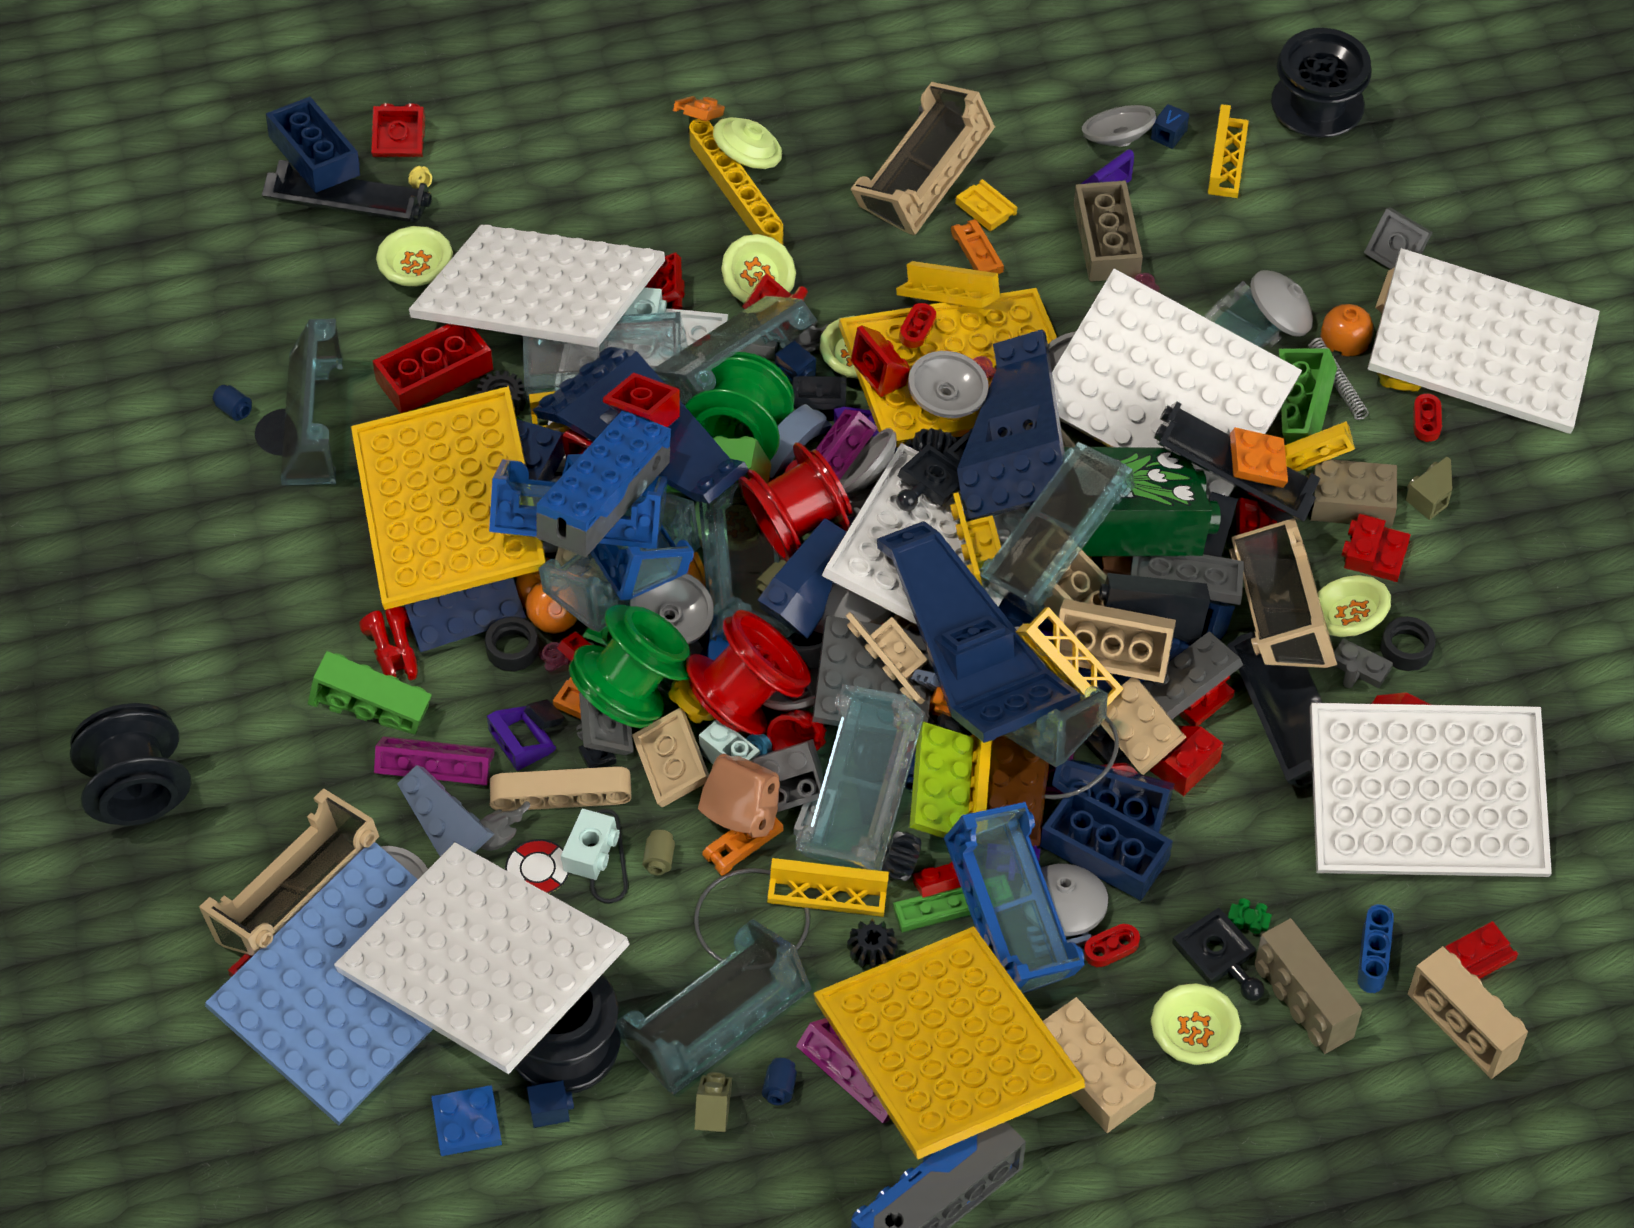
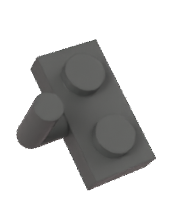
M1344 638L1334 651L1337 665L1334 666L1345 671L1343 686L1345 688H1352L1358 678L1380 688L1393 666V662Z

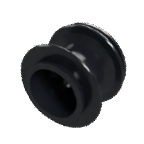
M1331 28L1304 30L1288 39L1277 59V72L1280 80L1275 85L1271 95V105L1276 117L1289 129L1310 137H1333L1350 131L1363 117L1365 101L1362 92L1369 85L1372 75L1371 59L1366 47L1352 35Z
M144 703L120 704L92 714L76 727L70 740V760L74 768L80 773L92 777L84 787L80 798L81 806L88 816L107 824L140 825L162 817L185 799L191 788V775L188 769L181 763L168 759L178 747L180 736L176 724L165 710Z
M603 974L515 1067L521 1077L531 1086L564 1081L565 1092L578 1093L596 1085L610 1072L621 1047V1030L618 1022L619 1006L617 995L613 986ZM580 1019H586L583 1024L577 1022Z

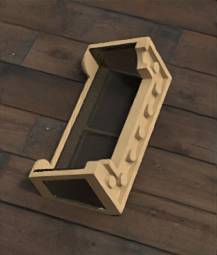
M931 82L921 96L923 113L874 178L870 180L868 177L862 176L852 186L851 191L858 205L908 234L916 235L995 128L979 92Z
M1295 518L1231 537L1234 547L1229 549L1231 559L1244 561L1243 581L1256 630V637L1251 639L1255 654L1262 655L1265 665L1319 668L1337 665L1311 566Z
M322 789L314 797L315 802L318 803L317 812L315 815L310 813L307 816L311 826L235 899L230 900L223 896L220 899L221 903H218L209 897L199 906L215 942L224 948L252 956L261 948H266L272 942L273 936L360 851L364 848H369L380 837L373 819L326 789Z

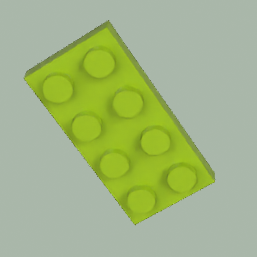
M922 722L918 726L910 828L944 838L960 817L968 814L973 737L927 722Z

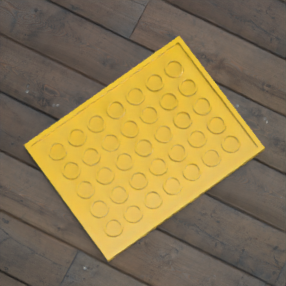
M1037 288L1000 293L999 299L984 308L945 302L930 304L937 314L935 324L924 344L918 348H908L899 340L900 328L911 308L841 318L838 324L850 358L857 327L863 325L879 331L886 340H889L898 355L907 361L910 370L918 359L936 351H952L971 358L985 372L988 380V389L997 369L994 343L1041 329L1046 332L1047 343L1057 338ZM854 366L876 427H878V432L887 428L894 430L897 437L896 447H899L901 443L912 445L915 433L921 429H942L943 432H950L954 437L964 436L969 430L973 429L981 407L974 413L964 417H940L924 410L916 403L909 391L908 380L906 386L880 397Z
M509 386L351 426L384 610L548 569L542 540L533 536L489 532L492 478L502 459L520 461L526 465ZM521 496L520 505L535 506L533 498Z
M974 926L814 992V999L917 1160L1085 1088L1083 1076Z

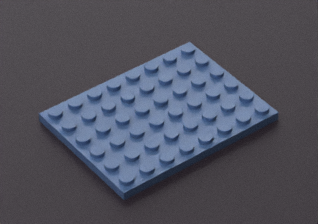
M375 842L369 848H364L273 936L272 942L266 948H261L205 1002L207 1009L337 1125H340L433 1030L340 974L334 966L418 880Z

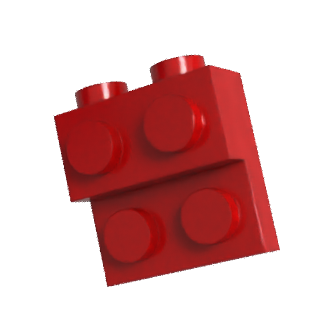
M387 103L373 106L372 156L423 157V137H425V111L423 106L417 104L394 106Z
M1359 514L1358 520H1352L1349 527L1348 535L1352 536L1351 542L1346 540L1341 556L1346 557L1344 568L1398 582L1411 534L1384 527L1386 520Z

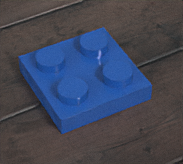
M492 1085L431 1096L441 1156L502 1145Z

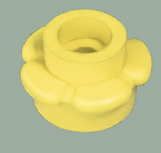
M417 166L409 174V184L415 189H419L420 183H426L427 187H429L432 182V174L427 167Z

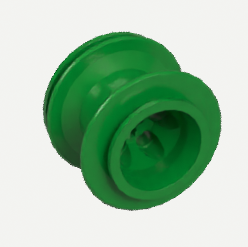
M731 352L716 357L702 370L696 382V395L687 402L685 407L712 438L717 436H723L728 439H740L743 436L752 437L758 441L771 461L777 453L780 444L778 425L794 410V392L787 376L774 363L755 354Z
M613 605L606 610L604 616L607 629L613 638L605 648L596 645H583L575 651L574 659L569 665L570 676L581 694L602 713L627 726L646 728L664 713L663 699L657 689V686L664 677L677 681L690 679L686 669V659L691 653L683 635L659 614L639 606Z

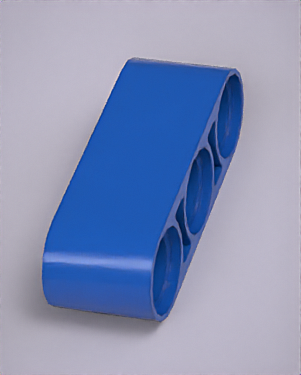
M1376 904L1368 910L1363 926L1357 980L1360 988L1368 993H1376L1383 988L1389 969L1394 916L1391 909L1382 904ZM1374 921L1381 922L1383 925H1378ZM1371 947H1377L1380 950H1374ZM1368 972H1373L1378 976H1371Z

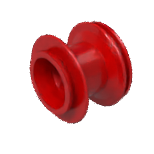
M795 442L793 445L794 455L798 464L796 467L768 483L752 469L748 470L747 478L742 476L738 480L743 498L758 527L781 560L786 562L800 548L799 538L816 529L824 519L831 521L847 532L850 528L847 516L852 514V507L848 496L829 463L819 451L814 449L809 452L804 445Z
M738 610L733 616L727 617L723 621V631L730 645L715 660L699 654L689 655L686 659V669L690 677L689 684L693 694L716 720L734 731L761 735L767 730V720L761 706L776 691L789 697L798 698L802 696L804 688L811 682V675L800 654L778 630L761 617L746 610Z

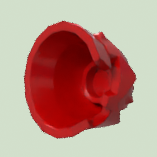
M793 710L787 714H781V716L770 722L767 728V737L771 741L772 751L813 739L816 751H818L826 743L824 737L827 730L823 723L812 722V712Z

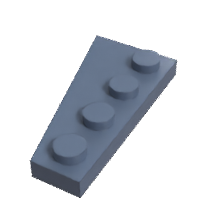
M416 765L397 783L440 857L454 843L475 853L494 835L489 828L484 827L479 822V819L473 813L468 812L456 797L451 796L445 790V787L424 767Z

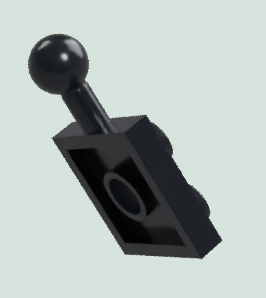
M927 444L900 469L897 475L913 487L911 490L904 489L898 493L896 497L898 507L903 511L913 510L918 504V497L922 494L942 507L953 497V493H957L960 490L957 472L958 464Z
M1220 908L1212 911L1173 937L1172 944L1209 986L1230 973L1241 984L1240 991L1246 1000L1257 1001L1263 996L1264 985L1262 981L1255 977H1249L1240 967V965L1256 955L1257 949ZM1212 941L1218 942L1222 949L1212 951L1206 944Z

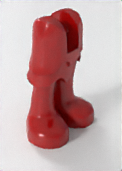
M398 606L386 609L385 611L396 647L389 644L382 612L374 611L363 617L359 622L360 630L366 637H373L377 647L374 653L383 674L397 678L396 671L404 669L408 680H415L418 675V668L414 650L410 647L405 627L409 626L410 623L405 608Z

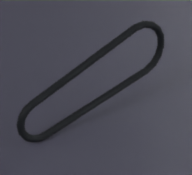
M601 809L597 813L613 815L617 830H619L618 845L624 887L621 894L612 899L602 898L596 893L594 879H590V889L592 895L597 900L603 903H613L622 899L627 893L628 880L619 816L611 809Z

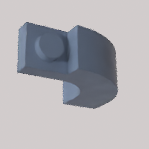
M805 404L794 410L778 425L780 444L777 453L770 461L772 464L770 478L773 479L785 473L787 466L795 457L793 451L795 442L805 445L814 437L828 433L832 424L826 420V416L823 413L813 410Z

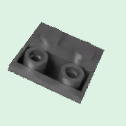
M813 739L766 753L753 759L754 763L779 775L780 785L777 812L826 797L822 766Z

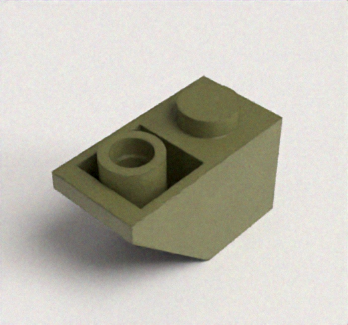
M1445 457L1439 463L1434 462L1420 477L1415 476L1407 487L1409 490L1406 501L1429 520L1444 510L1449 504L1452 493L1451 459Z
M718 1072L708 1073L707 1076L702 1075L696 1095L695 1130L726 1131L732 1077H725V1074Z

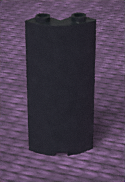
M279 160L276 173H267L262 192L263 198L267 200L416 223L420 220L425 207H430L432 201V193L429 192L426 183H420L419 189L350 179L315 193L298 171L292 168L290 162L285 160Z
M1178 401L1171 406L1167 405L1160 416V420L1164 422L1160 424L1153 437L1157 440L1156 443L1300 522L1305 521L1316 499L1312 495L1321 479L1313 473L1304 476L1287 467L1288 483L1284 488L1236 478L1233 475L1230 435L1180 409L1182 403Z
M1284 630V631H1282V632H1277V633L1272 634L1270 637L1275 636V635H1278V634H1282V633H1285V632H1288V631H1287V630ZM1253 632L1242 634L1227 645L1230 650L1240 657L1243 666L1238 670L1287 782L1298 788L1309 789L1311 787L1310 784H1313L1311 703H1323L1307 667L1265 665L1262 655H1256L1251 639L1256 637ZM1294 638L1272 645L1276 661L1305 663Z

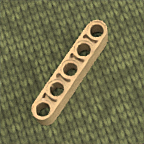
M624 767L500 773L490 778V806L494 810H516L525 801L530 803L528 810L620 805L631 800L630 771Z

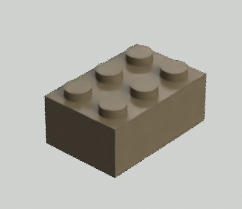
M1332 459L1314 465L1313 474L1321 479L1312 495L1316 499L1311 507V521L1351 524L1352 520H1358L1359 514L1386 520L1384 527L1392 528L1397 509V465Z

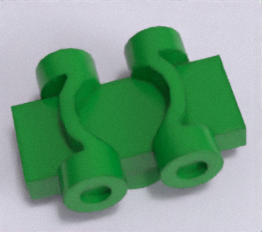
M1245 898L1239 899L1238 905L1232 903L1228 918L1238 929L1244 928L1254 934H1260L1261 930L1268 931L1272 914L1266 913L1267 905L1258 903L1254 910L1249 908L1250 901Z

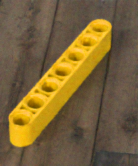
M701 119L693 120L689 126L692 150L753 235L760 234L772 237L783 245V223L741 164L728 157L718 147L713 138L714 127L712 124Z

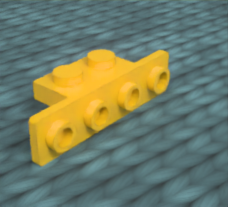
M953 493L955 504H950L953 520L960 521V524L955 525L959 541L965 540V544L961 545L964 561L970 560L971 564L966 566L982 585L979 569L1005 563L994 518L992 515L966 522L959 493Z

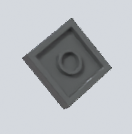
M1389 207L1386 208L1364 253L1386 267L1393 269L1401 248L1422 255L1433 232Z
M580 692L582 723L577 726V730L582 729V731L577 732V735L583 741L584 747L621 755L633 753L631 727L602 713Z

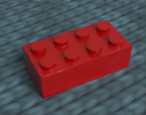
M447 324L373 360L376 382L401 414L412 411L492 371L493 362L491 349L473 327Z

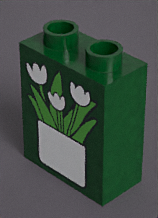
M1064 447L1072 494L1068 495V507L1062 525L1066 535L1087 556H1203L1207 535L1218 532L1221 514L1218 502L1209 501L1206 496V476L1202 469H1194L1190 461L1164 447Z

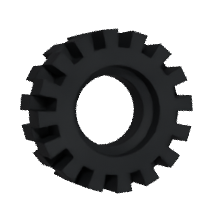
M495 371V376L489 373L486 375L487 380L484 378L480 380L481 384L477 386V394L509 386L516 416L520 415L519 410H524V404H526L525 388L521 378L517 379L516 374L512 373L509 376V371H504V374L500 375V371Z

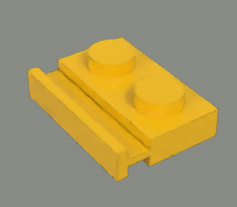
M983 179L980 180L978 185H972L956 196L955 204L990 232L1009 220V216L1017 214V206Z

